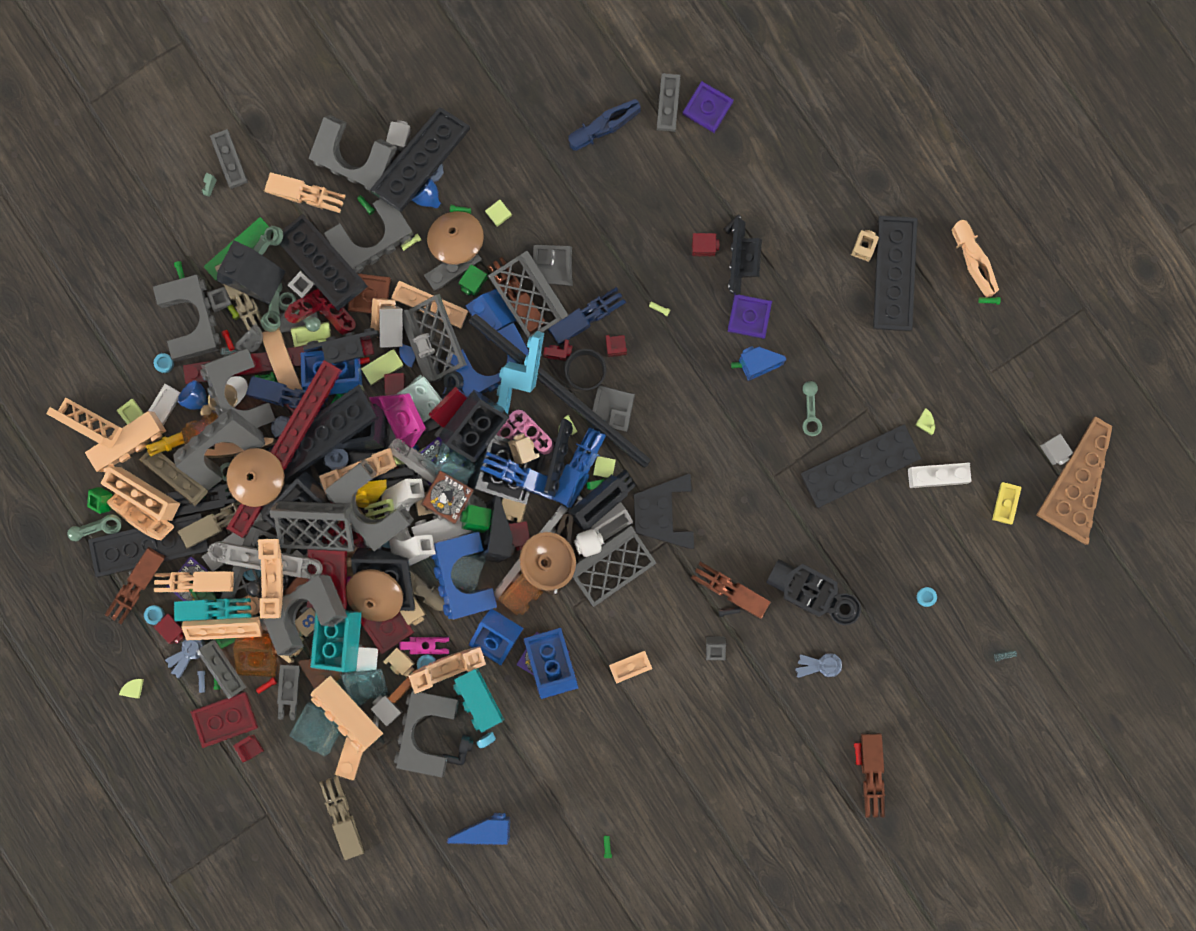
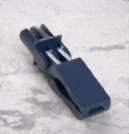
M634 99L609 109L587 127L583 123L581 128L569 135L570 148L577 151L589 144L593 145L594 138L614 133L640 113L639 102ZM620 114H625V115H623L621 118H619V119H617V120H615V121H614V120H611V119L614 118L615 116H618V115H620Z
M615 287L603 296H598V298L588 303L586 308L582 310L581 308L577 309L548 328L557 345H561L565 342V339L569 340L591 327L590 324L595 320L597 322L607 315L609 316V313L627 303L623 299L614 304L623 297L621 293L614 295L618 292V288Z
M252 376L246 395L281 407L289 405L290 408L296 409L306 391L296 388L292 390L285 384ZM323 404L320 409H325L326 405Z

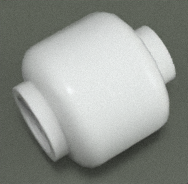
M594 529L579 533L574 543L579 555L582 554L584 557H589L601 552V545L604 544L601 533L597 534Z

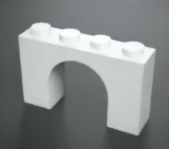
M405 479L383 492L381 495L382 501L393 499L394 510L402 504L409 511L412 504L425 497L422 479ZM408 527L389 540L391 553L408 558L409 566L435 554L432 535L411 537Z

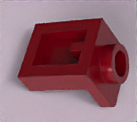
M565 339L564 350H560L561 347L549 345V348L544 347L543 356L548 359L567 361V356H570L572 353V345H569V340Z

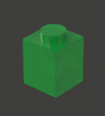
M471 264L459 281V285L462 287L460 290L468 296L471 294L477 296L488 279L487 274Z
M469 505L461 512V529L484 533L490 528L491 509Z

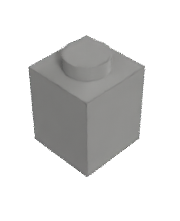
M397 120V122L391 121L386 142L397 146L399 151H403L409 143L411 128L408 123Z
M300 271L288 284L301 298L309 294L316 286L303 271Z
M1061 434L1040 445L1052 465L1059 463V465L1064 464L1070 460L1068 456L1073 454Z
M380 695L372 702L374 706L371 710L388 726L403 711L388 699V695L384 697Z

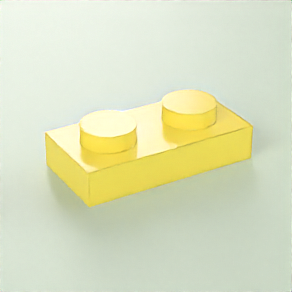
M1001 483L992 520L1010 525L1013 524L1021 491L1020 486Z

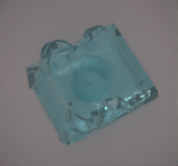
M443 441L441 442L435 465V475L442 471L462 484L467 485L469 478L476 471L473 461L449 448Z
M476 553L459 558L451 570V579L454 586L468 592H474L486 560L477 559Z
M381 669L340 672L346 693L358 706L366 703L369 698L377 699L380 695L383 697L385 694H388Z
M308 702L292 729L290 737L306 745L311 751L326 756L331 752V748L340 734L339 726L335 721L331 722L325 716L324 710Z

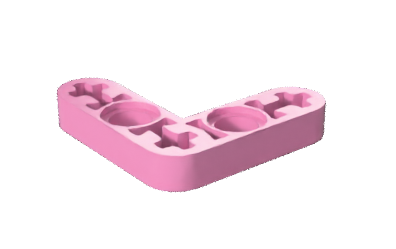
M522 410L512 412L509 415L510 418L496 434L501 436V431L504 428H509L510 434L504 438L512 440L513 436L524 433L525 437H529L532 440L534 447L541 454H549L554 448V443L550 437ZM516 417H522L523 421L520 423L519 421H517ZM536 428L537 432L534 436L530 437L527 435L528 429ZM539 438H541L545 443L547 442V448L542 447V445L538 441Z

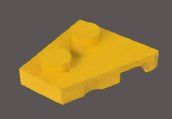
M386 480L369 481L358 489L356 494L357 507L365 508L369 504L376 503L387 488Z

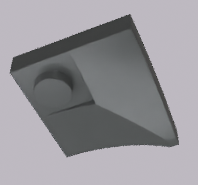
M534 245L533 260L548 284L572 286V247Z
M599 385L592 411L614 429L628 431L635 393Z

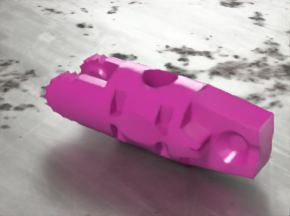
M410 637V642H399V649L410 650V654H449V649H435V642H449V637ZM423 642L427 645L425 649L422 648Z

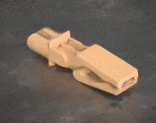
M270 173L264 190L266 193L294 202L302 203L304 201L308 205L321 208V210L324 208L338 213L341 212V209L338 207L343 206V202L338 199L345 200L346 196L326 190L325 187L322 188L315 185L311 187L306 185L304 181Z
M960 220L952 228V233L958 244L957 248L962 247L967 269L985 297H991L999 289L990 261L975 242L978 235H974L967 221ZM978 266L982 268L986 279L981 275Z
M190 572L154 574V577H170V580H154L155 585H170V588H154V592H189V589H193V592L234 591V572H193V575H190Z

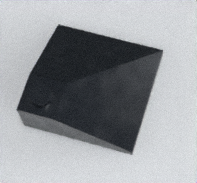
M496 435L478 457L467 486L474 491L486 495L500 496V499L505 498L527 505L529 491L515 486L517 482L509 483L480 469L481 466H485L495 471L497 470L483 463L484 459L500 463L487 457V452L515 463L508 444L511 440ZM534 448V453H538L539 457L524 464H519V468H529L536 471L541 453Z
M306 471L276 500L331 503L320 484ZM276 501L262 515L275 529V520L270 515V509ZM280 518L286 527L291 524L286 518ZM305 519L297 520L305 528L309 525ZM323 520L316 521L324 529L328 525ZM294 525L290 528L297 536L302 533ZM313 526L308 529L316 537L320 534ZM287 533L283 535L289 542L294 541ZM305 534L300 537L306 543L312 542ZM297 549L303 556L308 553V549Z
M357 548L351 558L353 575L369 569L379 570L390 575L399 584L403 593V604L400 611H415L408 558L381 549L373 551L372 548Z

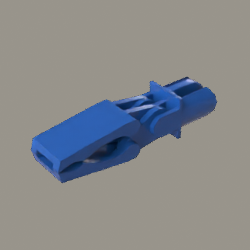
M588 428L581 444H576L578 448L574 453L572 461L563 470L559 480V490L556 492L555 497L552 496L554 501L568 508L572 507L589 478L588 472L590 467L593 465L596 457H600L597 453L606 437L605 434Z
M490 452L486 453L487 457L500 463L484 459L483 463L497 470L495 471L485 466H481V470L509 483L517 482L515 486L552 500V496L544 492L547 476L529 468L521 469L517 463Z

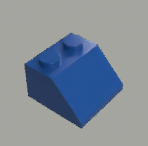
M497 289L480 295L466 305L471 316L477 314L496 331L517 322Z
M753 346L743 350L739 359L748 381L783 366L786 361L783 355L761 347L754 349Z
M490 609L480 622L469 646L472 648L480 646L483 655L502 665L524 628L497 611Z

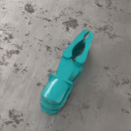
M251 598L217 599L216 602L214 600L174 602V620H213L214 617H217V619L250 618L251 614H237V611L251 610V606H237L236 603L251 602Z

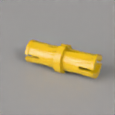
M181 431L170 437L164 436L162 440L146 445V448L152 457L155 454L171 451L173 447L187 443V439H185L184 432Z

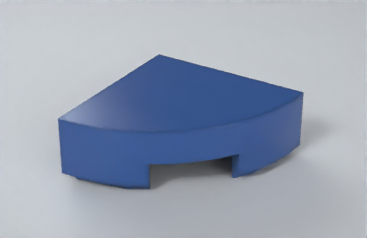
M402 344V347H399L401 359L408 367L412 368L416 360L413 349Z

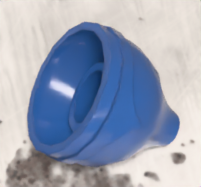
M429 178L412 201L423 207L438 208L441 203L438 198V188L434 181Z
M195 380L190 382L181 391L177 399L181 406L190 410L201 409L202 406L208 405L204 387Z

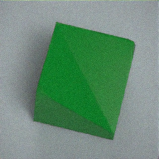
M102 487L89 489L87 507L99 514L109 512L111 507L107 504V501L112 497V493Z

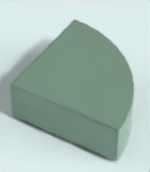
M208 173L205 174L203 180L206 185L202 192L203 195L210 197L217 179Z

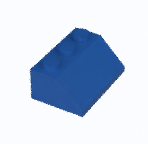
M323 351L301 353V384L304 391L307 390L322 362L325 360ZM360 358L333 364L341 369L342 372L328 395L347 393L357 385H362Z

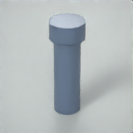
M197 671L199 675V693L205 692V671Z

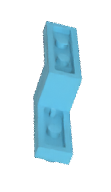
M537 331L533 336L529 337L527 347L530 350L529 355L527 354L524 365L508 362L501 368L499 377L502 378V381L497 389L499 400L496 404L503 407L507 414L509 413L512 388L531 392L536 387L544 339L543 332Z

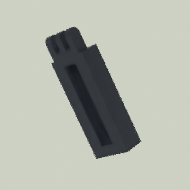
M623 470L616 477L611 474L570 509L569 512L578 527L583 531H587L628 496L627 493L636 484L632 481L627 470Z
M218 483L210 490H207L208 493L218 492L217 495H210L212 501L207 502L205 495L196 506L177 491L166 493L167 496L180 503L174 517L227 507V504L238 501L235 498L230 499L232 494L229 491L228 485Z

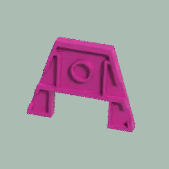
M410 394L369 397L372 404H377L383 409L396 439L402 440L408 447L413 448L426 428Z

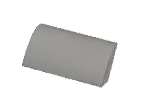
M399 306L379 308V347H402V308Z
M620 502L591 528L597 534L601 533L604 541L633 523V520Z

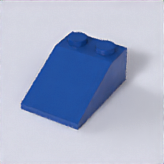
M561 628L524 638L541 699L578 688Z
M494 813L493 816L452 834L448 838V843L507 845L510 840V817H506V813Z

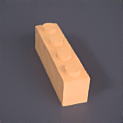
M147 411L124 426L112 449L99 443L86 451L85 454L96 472L106 473L108 467H115L114 465L129 460L131 458L130 455L135 451L138 453L144 450L149 442H156L163 437L161 434L165 433L166 430L156 413Z
M108 467L101 481L103 486L158 520L172 521L180 506L179 502L122 467Z
M331 676L311 693L312 702L317 707L321 706L325 710V716L331 722L335 721L339 726L338 730L341 734L347 735L352 740L351 744L356 750L364 752L383 734Z

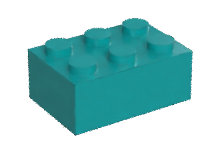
M345 610L347 618L333 627L322 626L315 612L311 668L340 672L357 670L361 612Z
M478 668L454 680L456 683L453 685L458 695L462 694L465 700L462 704L467 713L471 712L474 718L471 721L476 730L480 729L482 733L505 720Z

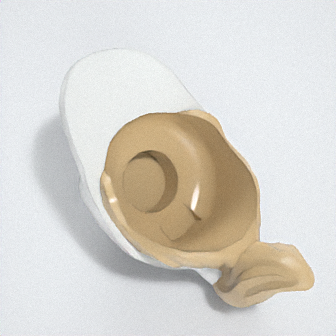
M232 376L225 385L226 400L233 408L246 395L248 384L244 378ZM210 395L208 397V405H204L201 408V415L208 416L212 410L215 411L214 406H216L214 398L211 399Z

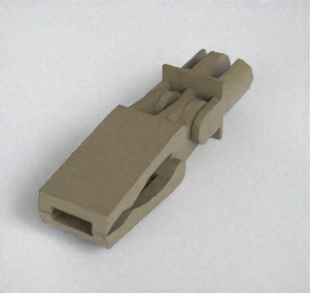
M221 264L215 266L216 271H218ZM223 284L231 300L236 301L237 306L235 307L247 330L251 328L248 320H251L253 325L256 323L259 327L255 317L257 316L261 323L262 315L254 299H250L247 294Z
M232 503L221 509L220 513L216 515L212 513L179 530L178 534L181 536L186 549L221 533L222 528L228 527L238 509L237 507L241 503Z
M410 571L413 594L424 597L423 603L431 608L443 611L445 603L443 597L439 594L438 588L433 586L430 589L419 576Z
M338 775L334 776V783L331 778L326 779L327 787L323 780L319 781L329 815L334 820L332 827L344 860L364 854L354 818L348 812L349 805L346 794L343 793Z

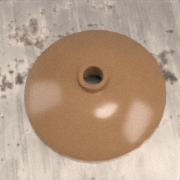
M459 211L449 212L440 216L431 225L427 236L428 247L432 255L443 263L453 265L472 259L481 249L484 240L483 229L479 221L471 214Z
M259 448L247 449L239 453L230 463L227 471V485L230 493L238 502L251 507L264 506L271 503L280 494L284 485V470L279 459L271 452ZM252 473L254 477L250 481L249 475Z
M542 532L532 536L524 544L520 554V566L525 578L533 586L541 590L551 591L565 586L571 580L576 568V558L571 545L562 536L551 532ZM541 560L545 562V567L541 565Z
M369 569L356 573L351 577L346 587L347 601L354 612H361V617L370 621L382 622L392 619L398 614L403 604V593L399 584L390 575L379 570Z

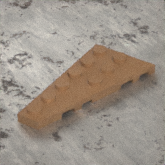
M1097 417L1092 419L1069 458L1070 460H1068L1036 514L1085 545L1089 543L1094 509L1096 508L1102 480V470L1105 465V455L1112 431L1111 425Z

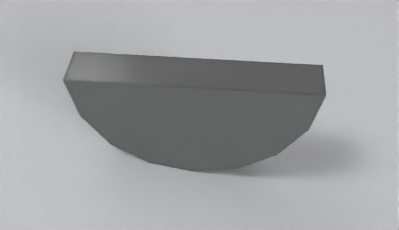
M256 323L236 342L235 348L238 350L248 348L250 352H254L260 347L263 342V334Z

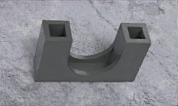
M332 115L325 116L309 159L314 161V164L319 167L325 166L331 169L330 171L336 175L342 174L348 177L347 180L350 182L363 184L364 188L370 191L372 186L391 165L397 146L379 139L374 142L365 165L362 167L352 166L343 159L339 148L347 122Z
M381 199L373 203L385 224V234L377 245L369 248L355 245L341 224L324 233L334 249L357 274L364 269V266L369 263L370 265L380 260L379 257L385 253L386 255L391 254L396 250L395 247L400 244L405 245L414 236L401 212Z
M196 274L153 286L157 305L161 308L186 302L194 304L199 311L200 319L198 326L191 334L167 341L172 360L178 362L220 350L219 344H221V339L214 329L216 320L209 308H212V305L204 291L207 290L204 279H201Z
M248 348L201 365L202 369L200 372L204 381L207 380L209 384L207 390L211 399H215L216 406L214 407L218 417L231 408L256 428L275 421L269 402L261 403L246 410H237L226 400L225 385L229 378L234 374L255 367Z
M230 408L222 413L213 423L207 425L197 436L191 438L185 446L176 451L174 454L175 466L207 490H210L223 478L220 466L207 458L205 452L212 445L220 442L234 443L243 450L260 449L265 445L263 432Z
M364 459L331 484L325 492L328 499L335 504H351L352 511L349 515L353 530L360 533L364 538V543L369 548H372L373 551H376L409 526L414 519L402 504L380 519L368 518L360 512L356 504L357 491L377 474L366 459Z
M321 574L312 576L310 581L296 587V590L291 594L283 596L280 618H263L278 655L291 656L304 647L296 628L295 618L299 607L306 601L313 605L322 626L333 627L347 618V614L330 576Z
M412 691L411 694H408L406 705L409 708L408 712L404 713L402 724L405 725L404 732L400 733L398 744H401L400 752H396L394 763H397V769L444 777L448 757L427 753L420 749L414 739V730L419 720L427 715L456 719L460 699L425 692L415 694Z

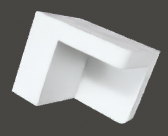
M359 645L356 671L376 672L377 648Z

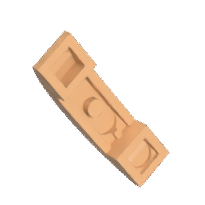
M280 328L274 332H263V343L278 383L285 384L292 390L295 388L303 390L285 346L286 343Z
M391 448L375 453L372 457L366 459L377 473L375 477L397 467ZM361 461L344 467L341 470L335 469L320 475L324 492L331 484Z
M116 493L107 501V504L128 523L156 540L161 541L174 528V525L168 521L158 520Z
M259 539L258 555L259 559H261L262 577L260 618H280L283 599V569L279 539Z
M478 646L433 661L408 676L413 691L416 694L433 687L432 684L464 671L470 672L486 665L481 647Z

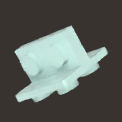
M422 375L416 377L409 386L397 393L410 394L423 422L431 418L429 413L442 401L434 388Z

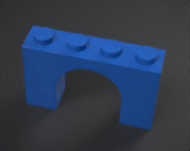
M514 323L498 331L526 356L527 354L529 355V351ZM462 349L461 351L467 365L457 370V372L464 379L462 387L464 394L468 397L473 390L480 394L488 390L489 392L497 390L502 381V378L499 377L500 373L493 376H484L477 373L472 368ZM453 354L451 364L457 365L459 361L457 356ZM508 355L507 363H508V362L517 363L515 360H513V359Z
M471 532L434 542L435 554L430 557L432 560L434 559V574L439 579L440 586H438L440 596L444 599L443 611L445 616H448V619H457L496 608L497 604L493 588L462 593L454 586L451 579L452 567L459 558L483 551L479 532Z

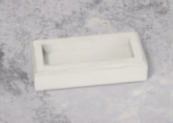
M164 384L148 410L156 413L162 425L165 424L176 406L180 392Z

